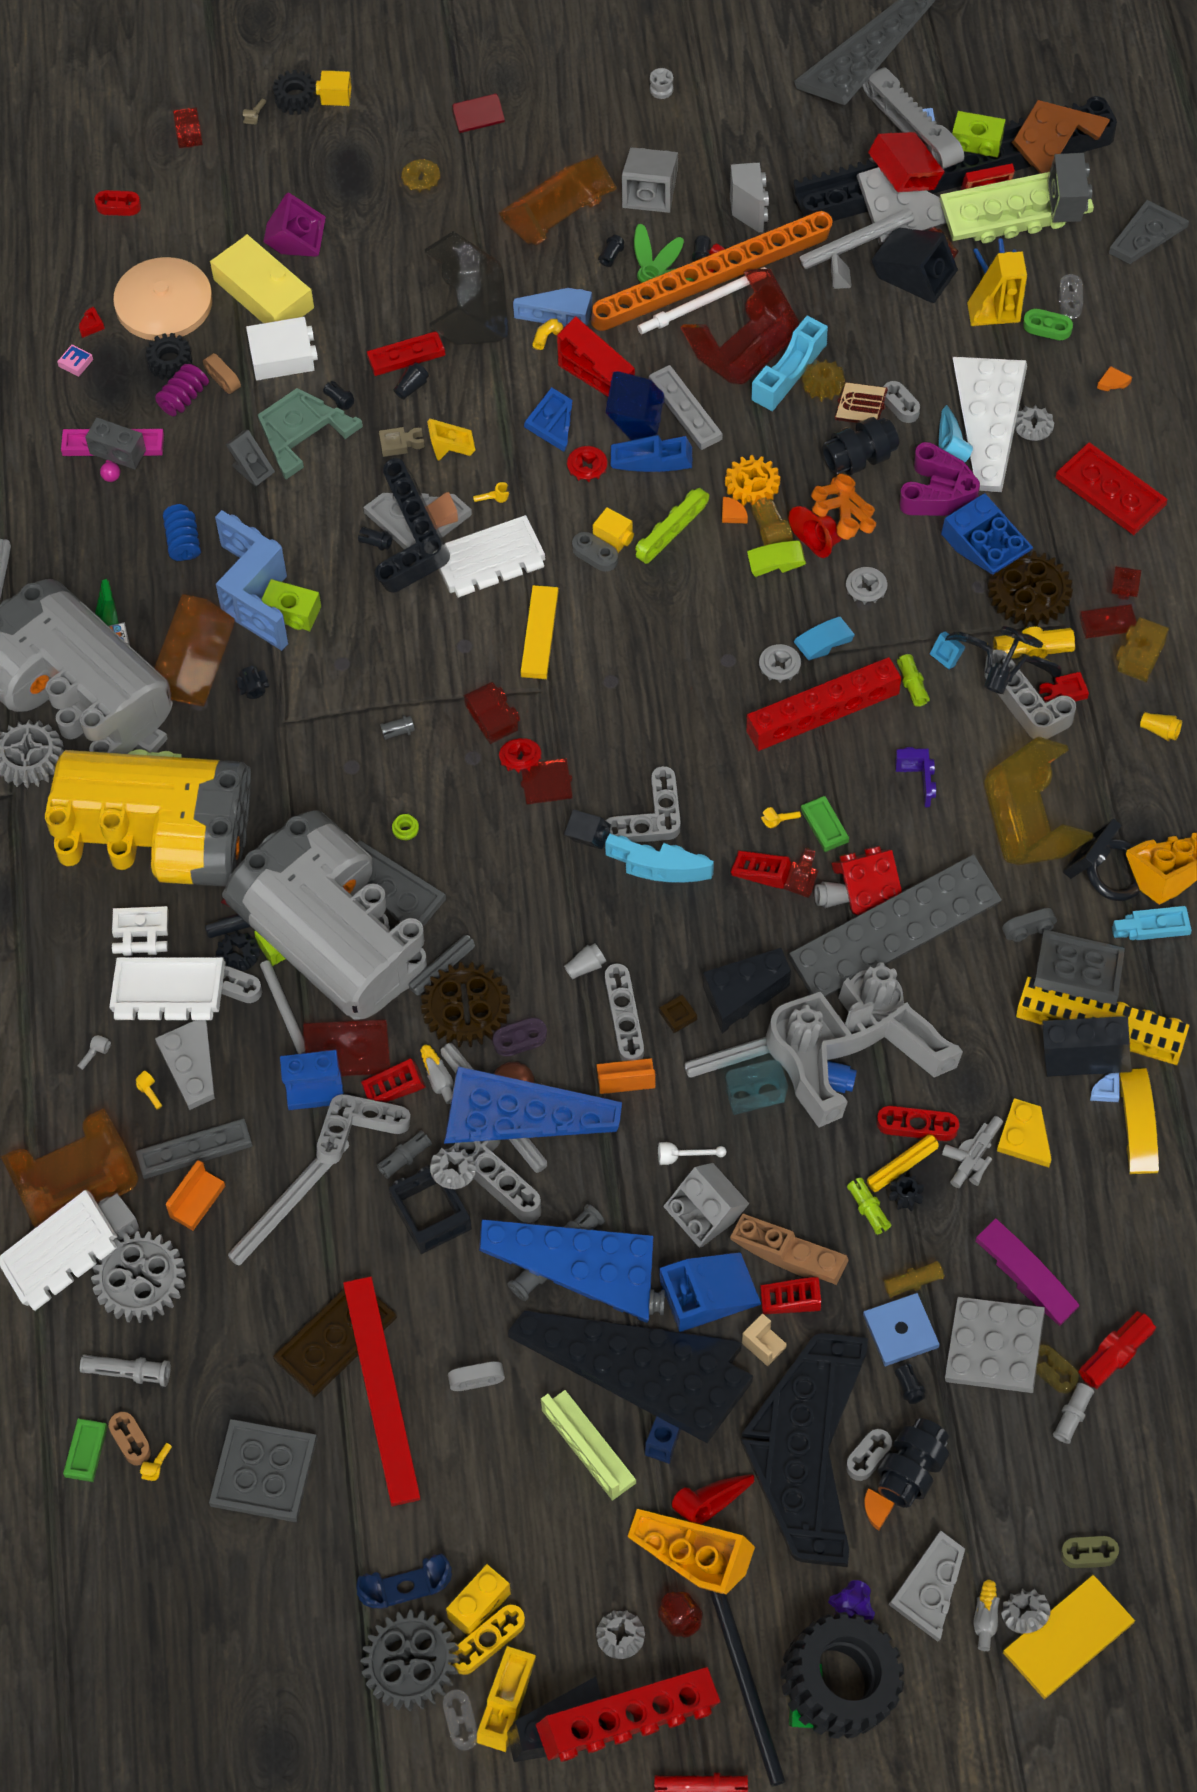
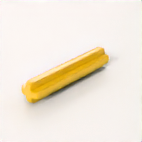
M927 1135L868 1177L867 1185L873 1192H878L937 1150L938 1141L933 1135Z

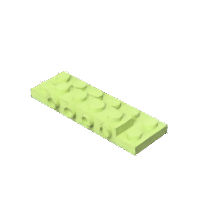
M1049 172L941 194L939 200L952 241L973 237L974 241L981 240L982 243H990L998 236L1005 235V238L1009 239L1016 237L1022 231L1028 230V233L1034 234L1046 226H1051L1053 229L1063 227L1066 222L1052 223L1047 182ZM1088 199V211L1084 212V214L1093 212L1094 206L1091 199Z

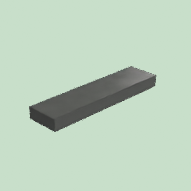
M243 1118L137 1150L136 1154L143 1178L147 1179L193 1165L197 1160L203 1162L253 1146L245 1119Z

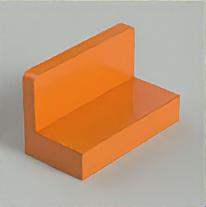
M652 1058L597 1064L600 1094L655 1088V1070L653 1069Z
M197 1160L166 1203L170 1218L194 1231L225 1188L224 1181L205 1171L203 1162Z

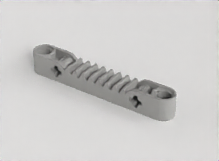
M886 67L875 70L862 85L866 95L903 133L915 132L942 169L964 160V151L960 142L947 128L937 125L936 121H932L931 116L927 117V112H923L922 107H918V103L913 102V98L908 97L907 92L904 93V89L900 88L899 80Z

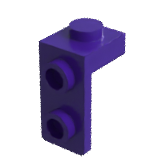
M913 747L897 749L895 759L896 772H922L924 806L930 807L931 798H936V782H931V775H934L935 764L934 759H929V749H915Z

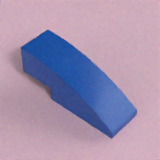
M659 435L612 444L611 467L641 472L692 468V446L686 436L662 441Z

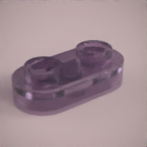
M529 1018L502 1027L493 1036L494 1049L499 1055L508 1057L539 1047L547 1039L546 1025L540 1019ZM537 1033L538 1036L535 1038L529 1037V1034ZM507 1041L512 1043L508 1047L502 1045Z

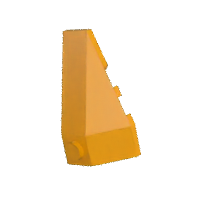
M1197 832L1192 833L1190 838L1178 839L1177 836L1168 837L1166 842L1156 843L1155 840H1148L1128 849L1126 852L1139 889L1159 905L1178 896L1197 881Z
M640 1509L636 1510L627 1536L697 1587L725 1595L746 1575L755 1546L743 1535Z

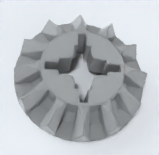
M1035 404L1033 408L1025 406L1022 411H1018L1015 431L1021 437L1027 440L1038 441L1045 439L1052 433L1054 428L1053 416L1047 413L1046 408L1039 409ZM1033 417L1037 419V425H1035V428H1033L1031 422Z
M861 567L855 569L847 577V593L853 597L854 602L859 600L864 605L871 601L876 603L879 598L884 597L887 590L886 577L875 568ZM862 580L868 586L871 585V591L862 588Z
M777 644L766 648L762 652L759 666L762 674L768 676L769 681L775 679L781 683L785 679L791 681L792 677L799 673L801 659L798 652L792 647ZM775 659L780 663L785 662L784 669L780 666L775 667Z
M454 1146L449 1149L441 1148L436 1155H433L430 1164V1172L433 1179L439 1185L448 1189L465 1187L473 1180L476 1171L473 1156H469L465 1148L459 1150L455 1149ZM448 1160L453 1164H459L458 1172H455L453 1168L447 1169Z
M1022 1589L1016 1595L1010 1593V1599L1003 1602L1001 1614L1005 1625L1012 1631L1031 1633L1039 1630L1046 1624L1050 1617V1605L1045 1595L1038 1594L1035 1589L1031 1592H1026ZM1027 1605H1030L1031 1611H1026L1021 1616L1019 1608L1024 1609Z
M613 1610L612 1613L603 1616L597 1627L596 1637L599 1647L606 1655L616 1659H626L635 1655L641 1649L645 1639V1631L638 1616L629 1613L627 1610ZM624 1623L625 1633L630 1636L623 1637L619 1645H617L616 1635L612 1631H618L619 1627Z

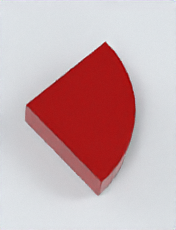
M94 306L84 313V317L79 323L82 338L105 329Z

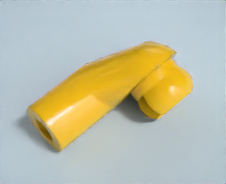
M552 318L538 327L532 344L533 347L537 350L544 349L548 335L551 332L557 335L563 329V324L558 322V319Z

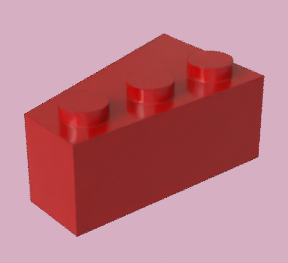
M576 316L557 334L558 366L615 402H618L635 384V368Z

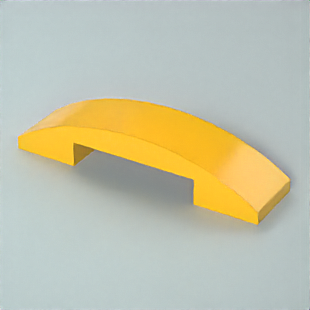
M1147 1068L1132 1069V1072L1119 1073L1120 1094L1123 1097L1128 1140L1129 1174L1158 1173L1156 1120Z

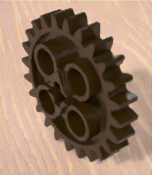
M1033 551L1031 556H1027L1026 553L995 574H991L988 583V597L992 598L991 605H998V614L1006 612L1005 620L1014 617V624L1024 620V626L1027 627L1029 621H1033L1034 625L1038 627L1039 620H1042L1048 625L1050 617L1057 620L1058 614H1064L1066 606L1070 605L1073 589L1071 588L1072 580L1068 579L1069 571L1062 572L1064 565L1063 563L1055 565V557L1049 561L1046 560V553H1043L1041 557H1037L1036 551Z
M459 962V967L456 970L452 965H448V973L438 970L439 979L430 977L432 986L425 985L426 995H421V1001L424 1004L421 1006V1012L425 1014L423 1016L424 1023L429 1024L430 1033L437 1031L438 1040L446 1036L447 1044L457 1040L458 1047H461L463 1041H467L469 1047H472L473 1040L477 1039L482 1045L484 1036L491 1040L493 1039L492 1030L502 1031L500 1023L507 1024V1016L505 1014H510V1006L507 1005L510 1004V995H506L508 988L507 985H502L501 976L494 979L493 969L485 973V966L482 964L476 970L474 969L473 962L470 963L468 968H464L463 963ZM461 984H466L470 1025L465 1024ZM476 988H481L484 990L480 993L472 992ZM450 991L456 992L454 996L445 995L447 992ZM477 1013L487 1014L485 1017L478 1018L475 1016ZM451 1016L459 1017V1019L455 1021L448 1020V1018Z

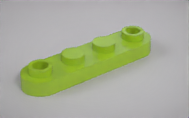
M701 488L691 490L679 506L672 508L668 517L663 522L655 525L652 533L646 539L643 538L638 542L635 551H637L636 558L645 564L652 561L704 509L709 500V494Z

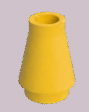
M1145 712L1142 716L1140 727L1151 731L1167 741L1170 739L1176 740L1181 731L1182 720L1177 719V716Z

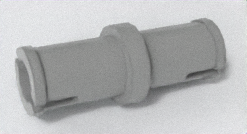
M1077 1383L1068 1405H1064L1062 1409L1063 1416L1053 1433L1054 1438L1063 1443L1070 1444L1079 1422H1083L1086 1416L1084 1411L1094 1394V1390L1083 1383Z

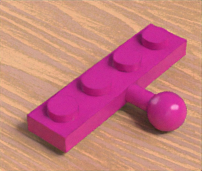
M63 429L62 456H94L90 454L85 438L90 429ZM132 429L143 435L146 447L143 456L163 455V429ZM106 460V463L100 469V475L105 481L114 482L120 476V468L116 463Z

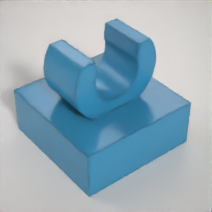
M945 631L939 635L930 655L945 667L951 669L955 667L965 646L956 640L945 641L949 635Z

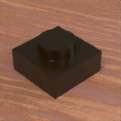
M683 994L659 1007V1013L673 1033L697 1021L696 1012Z

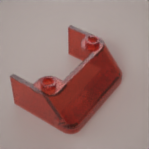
M746 269L744 271L754 290V293L746 301V312L750 321L720 348L707 325L683 324L680 327L697 358L732 384H744L790 343L793 332L800 324L770 269Z

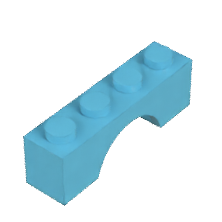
M806 316L793 332L789 346L779 362L772 368L766 365L752 382V401L773 412L827 345L828 326Z

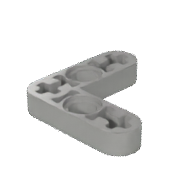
M658 767L652 773L655 813L608 818L606 821L611 824L610 834L627 837L634 843L671 840L679 835L680 813L676 777L671 768ZM660 777L666 778L667 789L662 790ZM669 798L673 801V805L663 808L659 805V801ZM670 816V824L672 826L670 830H667L665 826V817ZM643 823L649 827V830L645 833H638L634 827L637 824ZM626 825H630V833L628 834ZM612 827H617L618 834H613Z
M337 1095L330 1103L317 1142L316 1156L324 1164L331 1165L340 1161L352 1125L393 1134L404 1133L410 1127V1112L405 1107L350 1095ZM342 1107H346L344 1109L343 1116H340L339 1110ZM365 1111H374L378 1115L368 1118L363 1113ZM331 1126H340L344 1130L340 1133H333L329 1128ZM329 1142L334 1143L331 1152H326L329 1148Z

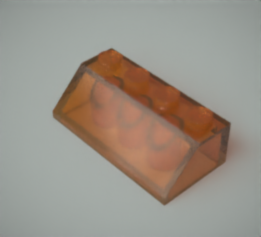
M182 594L154 668L168 681L171 700L203 707L205 706L235 623V618L207 599Z

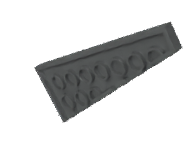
M897 0L794 81L796 89L842 105L847 104L935 0Z

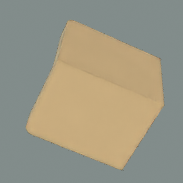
M763 1313L743 1332L742 1344L767 1366L786 1349V1343L771 1330V1320Z

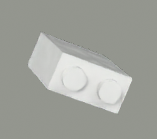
M305 317L246 326L256 380L315 371L313 361L318 360L316 346H310V341H314L312 326H306Z

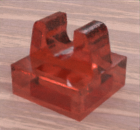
M1116 566L1111 593L1119 594V599L1129 600V596L1137 597L1141 570Z

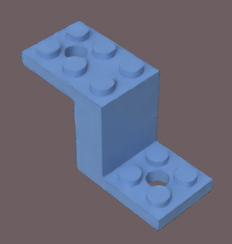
M221 510L215 517L221 546L240 558L216 583L221 612L282 651L288 645L284 616L280 610L267 606L261 600L271 579L282 582L287 577L282 547L277 541L264 537L256 528L243 524L237 516L229 515Z

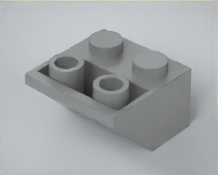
M760 162L732 164L730 170L732 216L757 232H763L764 222H768V210L764 206H769L768 191H765V188H763L766 187V174L761 172Z
M710 1163L694 1167L663 1207L700 1248L731 1226L749 1203L715 1164Z

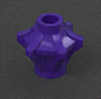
M850 1581L848 1586L842 1589L839 1594L829 1598L828 1603L835 1608L836 1613L846 1612L848 1618L858 1614L864 1616V1620H873L875 1612L870 1604L871 1589L862 1581Z

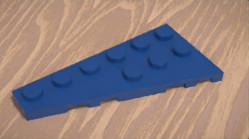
M458 1067L444 1144L617 1132L622 1102Z
M491 1220L481 1221L479 1251L509 1264L513 1263L527 1269L534 1275L548 1278L554 1281L553 1283L592 1300L608 1304L620 1312L638 1317L637 1319L647 1323L649 1321L653 1236Z

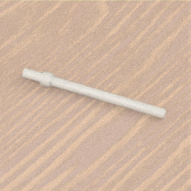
M763 267L666 313L662 311L655 314L653 319L638 325V331L640 334H644L655 328L661 329L678 317L767 277L768 271Z

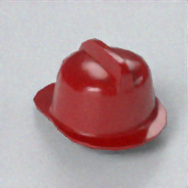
M803 506L793 507L789 512V523L794 534L818 557H828L832 552V547L843 539L837 534V524L831 516L820 517Z

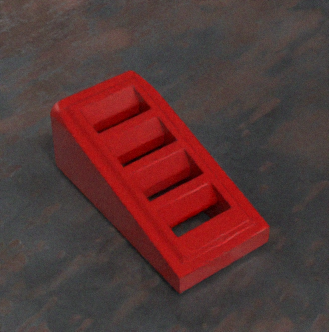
M738 851L731 874L732 876L767 886L786 889L793 866L790 858L786 856ZM746 861H750L748 869H744ZM757 864H760L758 871H756Z
M411 1058L361 1081L369 1100L384 1103L426 1088L419 1068ZM410 1073L413 1080L408 1081L406 1074ZM396 1077L400 1078L402 1085H397ZM385 1081H389L391 1090L387 1091L384 1084ZM378 1084L381 1095H376L373 1085Z
M819 1277L760 1285L763 1314L820 1311ZM811 1290V1299H806L805 1291ZM793 1291H799L800 1301H794ZM782 1292H787V1303H782ZM770 1293L776 1294L775 1305H771Z

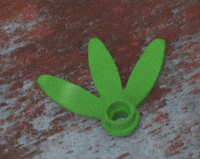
M638 224L634 234L635 255L641 266L637 273L638 280L643 283L675 270L667 269L679 256L684 239L678 237L671 241L652 261V250L647 230L643 224ZM685 278L688 281H694L692 278Z

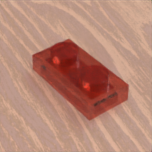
M1132 604L1081 611L1080 621L1085 639L1135 632L1138 625Z

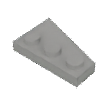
M195 1020L155 1038L159 1050L189 1110L215 1099L207 1020Z
M942 1531L934 1538L889 1603V1606L937 1642L941 1639L943 1624L949 1610L951 1595L965 1552V1548Z

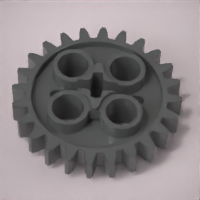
M409 1610L407 1618H404L400 1612H397V1621L392 1622L390 1618L386 1617L387 1627L375 1626L379 1633L377 1637L368 1635L373 1644L372 1646L363 1647V1650L369 1657L361 1659V1663L369 1668L363 1670L362 1675L365 1678H370L366 1683L367 1687L370 1690L375 1689L373 1695L377 1699L383 1697L382 1702L386 1706H389L393 1701V1706L396 1710H400L403 1703L408 1711H412L414 1703H417L421 1709H424V1700L429 1699L431 1703L435 1704L434 1694L446 1695L442 1688L444 1684L453 1686V1682L448 1677L449 1674H458V1670L452 1664L460 1662V1658L452 1653L456 1652L459 1646L455 1642H451L455 1636L451 1631L446 1632L448 1627L444 1622L438 1624V1619L435 1615L428 1619L427 1614L421 1611L418 1618H416L415 1613ZM432 1639L428 1649L420 1650V1645L424 1640ZM395 1641H402L400 1649L394 1652L390 1651L391 1645ZM435 1657L437 1658L434 1662L427 1661ZM386 1659H392V1660H394V1661L387 1662L386 1664L384 1663ZM431 1669L430 1676L426 1680L420 1681V1673L423 1670ZM400 1670L401 1675L399 1679L389 1682L390 1675L394 1671Z

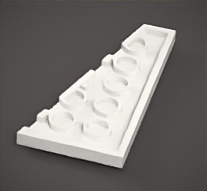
M953 357L967 440L973 446V451L970 455L973 474L980 482L979 491L1002 492L1027 370L1026 360Z

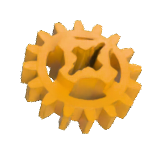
M750 455V460L747 461L744 457H740V464L733 461L732 469L727 468L725 477L727 494H733V499L735 500L741 499L743 506L747 502H751L752 507H755L756 502H760L763 506L765 505L766 498L772 501L774 494H778L780 485L778 468H772V461L764 463V457L761 456L758 460H755L753 455Z

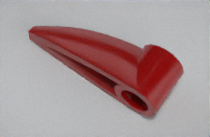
M748 1474L719 1480L696 1491L683 1488L675 1495L672 1501V1508L689 1522L702 1525L755 1482L754 1475Z

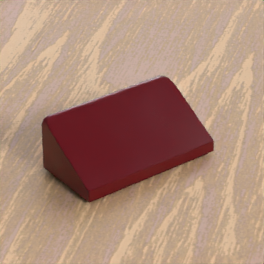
M491 94L452 105L453 117L459 133L505 122L498 94Z

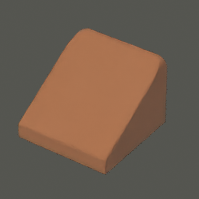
M449 492L428 505L438 528L458 521L457 509Z

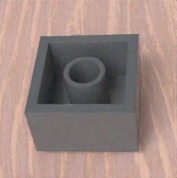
M1084 153L1054 155L1047 179L1052 223L1082 221L1084 212L1088 211V199L1092 198V185L1088 184L1087 181L1090 167L1089 163L1085 162Z

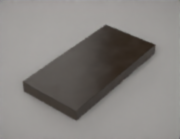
M344 1289L273 1356L274 1361L314 1398L358 1356ZM376 1296L384 1331L397 1318V1315Z

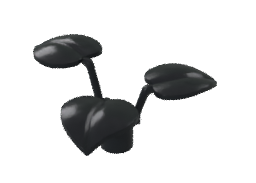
M1001 627L1000 632L1014 638V641L1004 664L996 663L994 667H992L993 647L989 646L985 641L963 632H953L945 639V641L956 640L980 647L988 653L985 671L988 677L984 688L998 694H1004L1008 682L1011 683L1013 676L1025 662L1047 671L1054 679L1060 677L1062 669L1058 664L1041 657L1020 654L1019 658L1021 660L1010 672L1011 668L1008 665L1019 641L1037 648H1042L1043 642L1037 638L1023 634L1021 631L1011 627Z

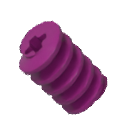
M184 364L174 374L173 378L168 381L167 385H164L162 390L156 394V402L170 416H176V411L183 413L185 406L191 404L190 399L197 398L196 392H202L203 386L209 384V379L198 367L193 364Z

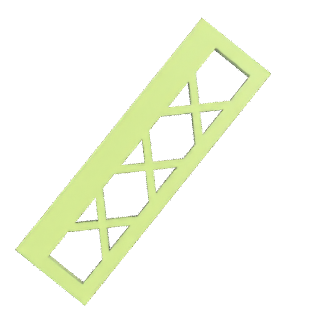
M566 1390L553 1399L549 1394L541 1398L543 1413L612 1501L636 1484L634 1476Z

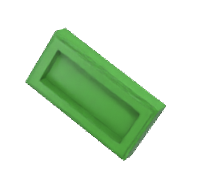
M826 796L801 805V811L824 852L849 842V836Z
M78 1418L63 1473L64 1477L94 1482L108 1428L106 1423Z

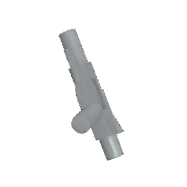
M994 1116L989 1124L984 1123L974 1139L964 1141L959 1148L945 1145L942 1155L962 1162L950 1181L954 1187L960 1188L972 1170L976 1173L969 1178V1181L976 1186L979 1185L984 1171L992 1161V1158L989 1156L985 1160L981 1157L986 1149L991 1147L993 1137L1003 1124L1001 1118Z

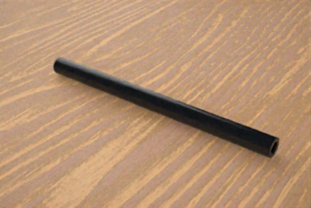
M710 1591L770 1785L772 1787L781 1785L786 1781L727 1595Z

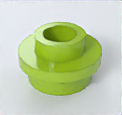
M402 814L394 820L392 831L398 839L410 840L417 835L419 824L411 815ZM403 827L410 828L408 830H401Z

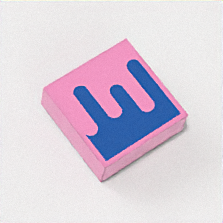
M71 345L57 362L60 368L79 377L93 361L92 354Z

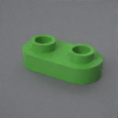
M1031 309L1024 316L1023 326L1030 334L1055 340H1065L1072 334L1073 322L1068 316L1041 309Z

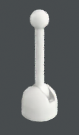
M658 1143L659 1165L673 1164L678 1159V1156L717 1155L718 1157H724L727 1152L723 1146H719L716 1149L678 1150L673 1143Z

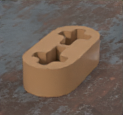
M213 353L203 360V365L208 374L228 394L241 387L236 374L216 354Z
M127 1412L114 1414L109 1421V1429L126 1460L133 1465H142L144 1461L147 1462L151 1456V1449L135 1419ZM123 1421L124 1424H127L129 1435L125 1436L123 1431L119 1429V1422ZM133 1441L141 1448L142 1454L139 1456L132 1453L133 1450L130 1443Z

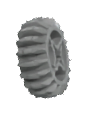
M30 719L26 725H22L19 721L15 728L8 725V733L0 732V776L4 777L7 783L13 781L16 787L24 783L26 788L30 786V783H35L39 787L41 780L49 783V775H54L57 760L64 752L63 742L60 740L56 730L53 731L49 724L43 726L40 720L35 725H33Z

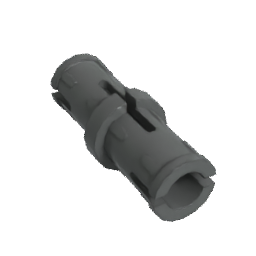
M421 1130L404 1145L399 1144L396 1146V1151L377 1164L379 1171L382 1175L385 1173L384 1177L388 1179L404 1165L413 1163V1158L432 1145L429 1137Z

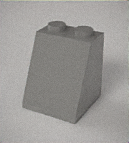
M630 148L622 173V207L670 213L678 171V152Z

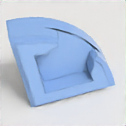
M1110 1073L1099 1080L1092 1089L1090 1101L1118 1102L1119 1073Z

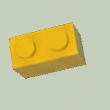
M486 1564L446 1608L448 1619L469 1636L485 1623L511 1594L509 1582Z

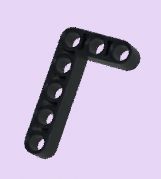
M399 458L388 460L383 467V473L416 543L381 562L375 569L376 578L388 592L392 593L398 592L442 568L450 560V552L412 473Z

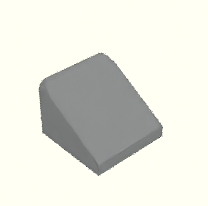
M833 254L831 258L832 287L834 289L851 288L849 267L837 254Z

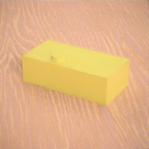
M248 234L210 261L214 281L262 323L303 317L314 309L312 290Z

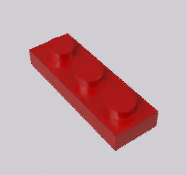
M437 331L367 351V358L375 376L408 367V365H413L415 362L422 363L445 356V349Z

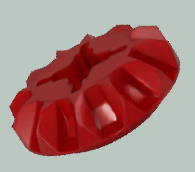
M579 447L570 453L567 459V468L570 471V475L576 476L578 481L586 479L590 482L593 478L599 480L600 475L606 473L607 457L596 447ZM583 461L587 464L592 463V469L587 466L583 467Z
M525 738L508 741L499 751L501 765L506 766L508 771L515 769L518 774L522 769L530 771L531 766H538L539 760L542 759L539 745ZM521 751H523L524 756L522 757V759L518 760L517 758L519 757Z

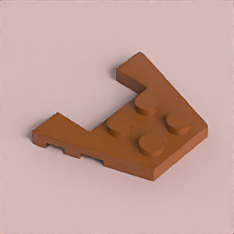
M1038 100L1012 143L1028 163L1034 166L1040 174L1050 172L1054 155L1061 154L1076 128L1098 140L1110 120L1098 115Z

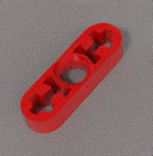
M886 1106L878 1113L877 1127L882 1133L887 1135L921 1139L927 1135H933L936 1140L950 1141L958 1134L959 1120L954 1114L949 1112ZM887 1116H893L892 1125L887 1124ZM902 1117H906L905 1127H901ZM913 1118H921L925 1121L926 1126L923 1129H914L910 1125V1121ZM931 1120H935L933 1130H930ZM943 1122L949 1123V1131H943Z

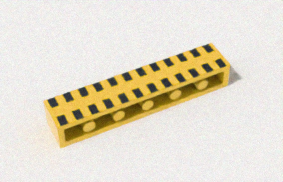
M1027 977L1018 1005L1017 1018L1043 1025L1042 1021L1128 1016L1131 1052L1178 1065L1189 1024H1185L1177 1018L1168 1019L1158 1016L1150 1010L1131 1008L1123 1002H1117L1116 1005L1100 1003L1088 998L1074 997L1053 990H1044L1034 986L1035 978Z

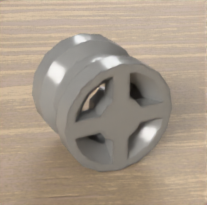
M658 68L651 72L650 93L652 96L658 99H665L671 96L673 93L672 72L665 68Z

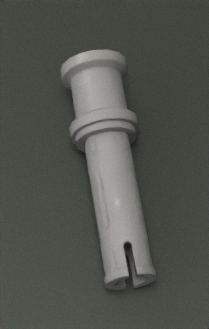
M83 1354L80 1360L81 1373L125 1377L133 1379L138 1384H142L144 1381L160 1383L162 1387L168 1385L171 1365L170 1361L167 1360L159 1363L146 1361V1358L142 1357L134 1361Z

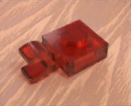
M805 848L799 863L792 862L783 889L809 898L818 870L811 868L816 851Z

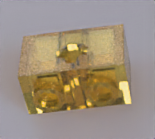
M1139 617L1136 626L1131 625L1127 632L1125 640H1128L1126 646L1121 645L1116 656V660L1119 661L1117 671L1147 682L1166 643L1169 628Z

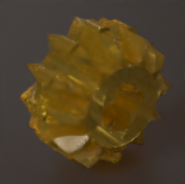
M826 358L821 363L815 359L813 365H807L806 371L803 374L802 382L805 392L810 393L811 398L818 396L821 402L824 397L832 401L834 395H840L845 385L842 367H837L836 361L828 363Z

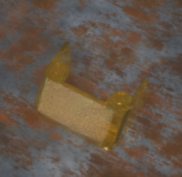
M1036 737L988 772L985 778V789L1002 853L1008 863L1023 865L1064 858L1093 838L1092 832L1064 824L1051 832L1040 791L1045 789L1051 782L1052 769L1050 763L1069 750L1067 745Z

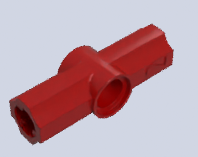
M1137 1311L1117 1332H1111L1100 1344L1098 1351L1079 1369L1078 1373L1088 1386L1098 1389L1117 1369L1121 1370L1134 1357L1137 1349L1155 1332L1156 1326L1146 1314Z

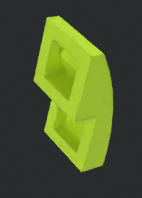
M800 541L774 543L747 551L751 571L755 577L778 568L784 573L806 564Z

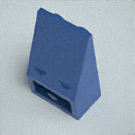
M985 493L944 519L941 535L957 553L992 575L1033 549L1032 545Z
M741 1252L691 1258L660 1268V1283L665 1290V1296L679 1332L761 1305Z

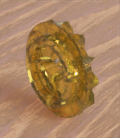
M414 160L408 163L402 171L403 183L409 187L410 191L417 189L419 193L422 189L430 191L432 186H437L440 179V170L435 163L429 160ZM421 171H423L424 177L422 180H419L418 177Z

